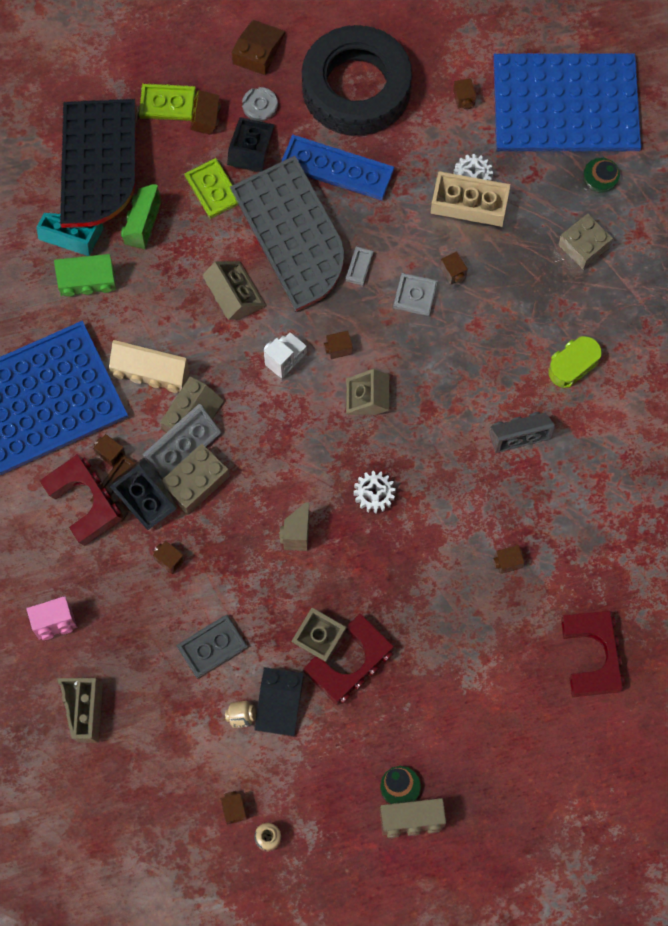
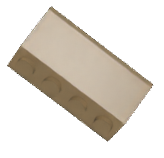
M438 171L431 214L502 227L511 184Z
M113 340L109 369L115 378L131 379L132 382L138 384L142 382L147 383L154 388H167L168 391L173 393L180 392L187 382L189 376L187 358Z

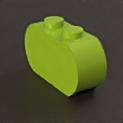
M581 336L575 341L573 339L569 341L563 351H557L551 357L552 360L548 371L551 381L561 388H570L598 365L601 357L600 345L597 341L587 336Z

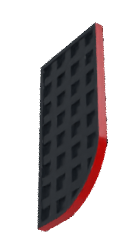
M135 99L63 102L61 228L95 226L119 214L130 202L135 191Z

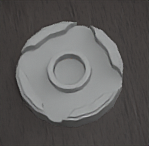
M264 87L249 90L242 100L243 111L252 120L266 121L273 117L278 109L275 94L270 89Z

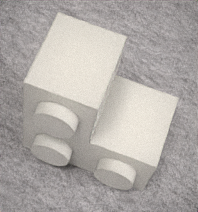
M292 333L282 336L280 339L276 338L273 342L270 341L264 348L265 365L282 379L307 354V346Z

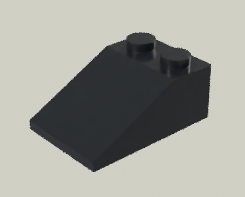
M240 117L229 145L227 165L262 172L275 124Z
M144 457L119 475L110 486L147 530L177 509L158 473Z
M264 667L255 731L294 737L304 673Z

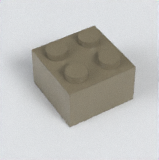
M587 213L561 234L558 245L584 270L610 248L613 238Z

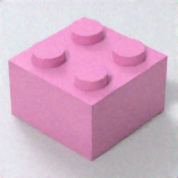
M65 596L26 608L32 630L39 640H49L56 634H68L77 628L71 605Z

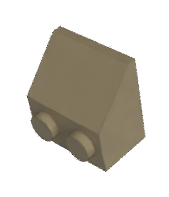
M371 369L346 378V414L377 415L389 411L388 374Z
M305 502L284 520V526H280L279 538L280 543L284 545V550L307 551L310 517L308 502Z
M311 608L291 642L326 662L339 646L347 630L342 624Z

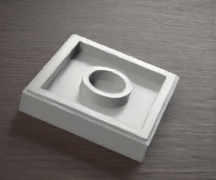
M401 273L393 308L429 316L438 281Z

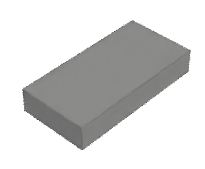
M360 247L355 248L346 276L347 282L361 286L364 285L374 251Z

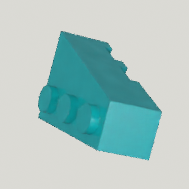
M44 213L36 228L38 240L90 256L104 226L101 223L90 227L61 228L60 214Z

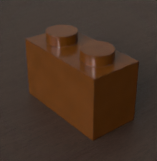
M198 90L194 98L190 130L211 135L213 130L217 129L219 124L217 113H219L221 108L219 95Z

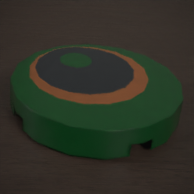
M596 158L586 165L583 173L584 182L593 191L608 192L617 186L620 170L612 160Z
M392 767L385 772L381 779V794L389 804L415 802L420 794L421 785L419 777L408 767Z

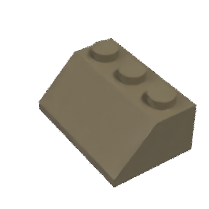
M215 261L202 275L228 320L242 319L266 306L240 261Z
M190 376L161 420V428L167 433L198 404L204 407L213 420L224 400L206 384Z

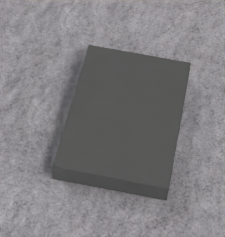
M227 614L176 645L197 679L248 648Z

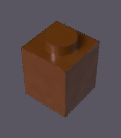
M472 78L454 81L453 92L457 109H468L475 106L476 94Z
M457 251L440 260V269L450 285L455 282L460 283L467 277L468 268Z
M348 330L326 335L324 349L326 354H330L331 359L353 354V346Z
M107 434L97 439L94 444L95 454L112 467L125 454L124 448Z
M167 541L157 545L153 551L154 560L171 574L185 561L184 555Z
M519 545L496 551L493 564L495 569H499L500 574L523 568L524 560Z
M236 791L224 794L225 797L220 798L227 825L247 820L241 793L236 794Z

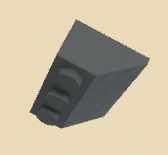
M540 412L530 414L529 417L513 418L510 422H496L490 427L489 434L495 453H500L550 440L555 426L546 412L541 414Z

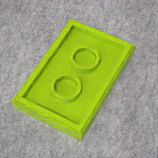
M142 84L139 118L191 121L196 93L195 86Z
M216 158L184 173L187 182L210 219L238 205L230 190V186L233 185Z

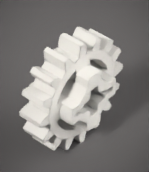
M473 154L472 158L466 155L465 160L460 158L459 163L455 164L453 173L489 181L493 177L492 165H488V159L483 161L482 156L476 158L475 154Z
M372 471L370 476L364 473L365 478L359 477V483L354 485V488L357 489L354 491V496H358L355 498V502H361V509L366 506L367 512L374 509V513H377L379 508L385 511V505L390 507V501H394L395 498L392 495L395 493V488H391L394 482H388V475L383 478L382 472L375 475V472Z

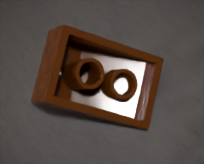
M252 20L233 48V64L266 75L285 35V31Z

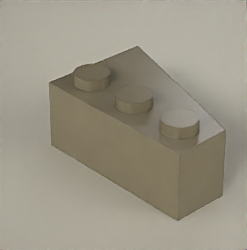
M57 678L67 712L66 717L72 739L79 743H99L103 683L96 678Z

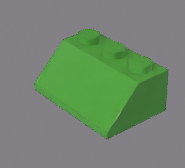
M156 184L139 188L137 195L133 196L132 210L128 211L126 227L123 226L121 231L124 245L146 249L161 205L159 188Z
M110 254L54 260L58 289L61 296L70 297L81 293L89 295L100 291L108 293L116 290L115 270Z

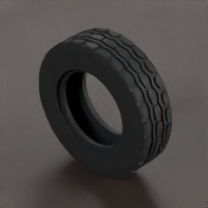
M343 26L321 36L313 43L311 49L305 55L301 71L303 99L310 114H313V117L329 130L351 136L373 134L389 127L405 111V106L408 105L411 95L412 67L407 52L390 34L370 26ZM359 60L376 66L383 73L386 83L377 95L366 100L353 101L337 95L330 88L327 80L330 73L340 64Z

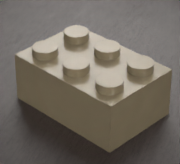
M201 444L164 477L162 482L173 501L189 515L226 481L230 475L228 468Z
M442 798L380 806L382 835H387V838L400 837L401 833L415 836L420 835L421 831L427 830L428 834L439 833L446 824Z

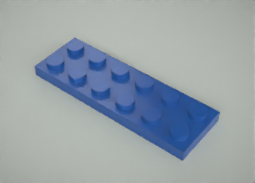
M293 134L282 158V161L296 156L307 177L378 200H383L394 172V166Z

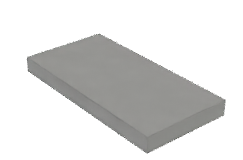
M198 404L142 455L155 469L159 477L163 479L198 446L203 444L206 447L222 432L204 407Z

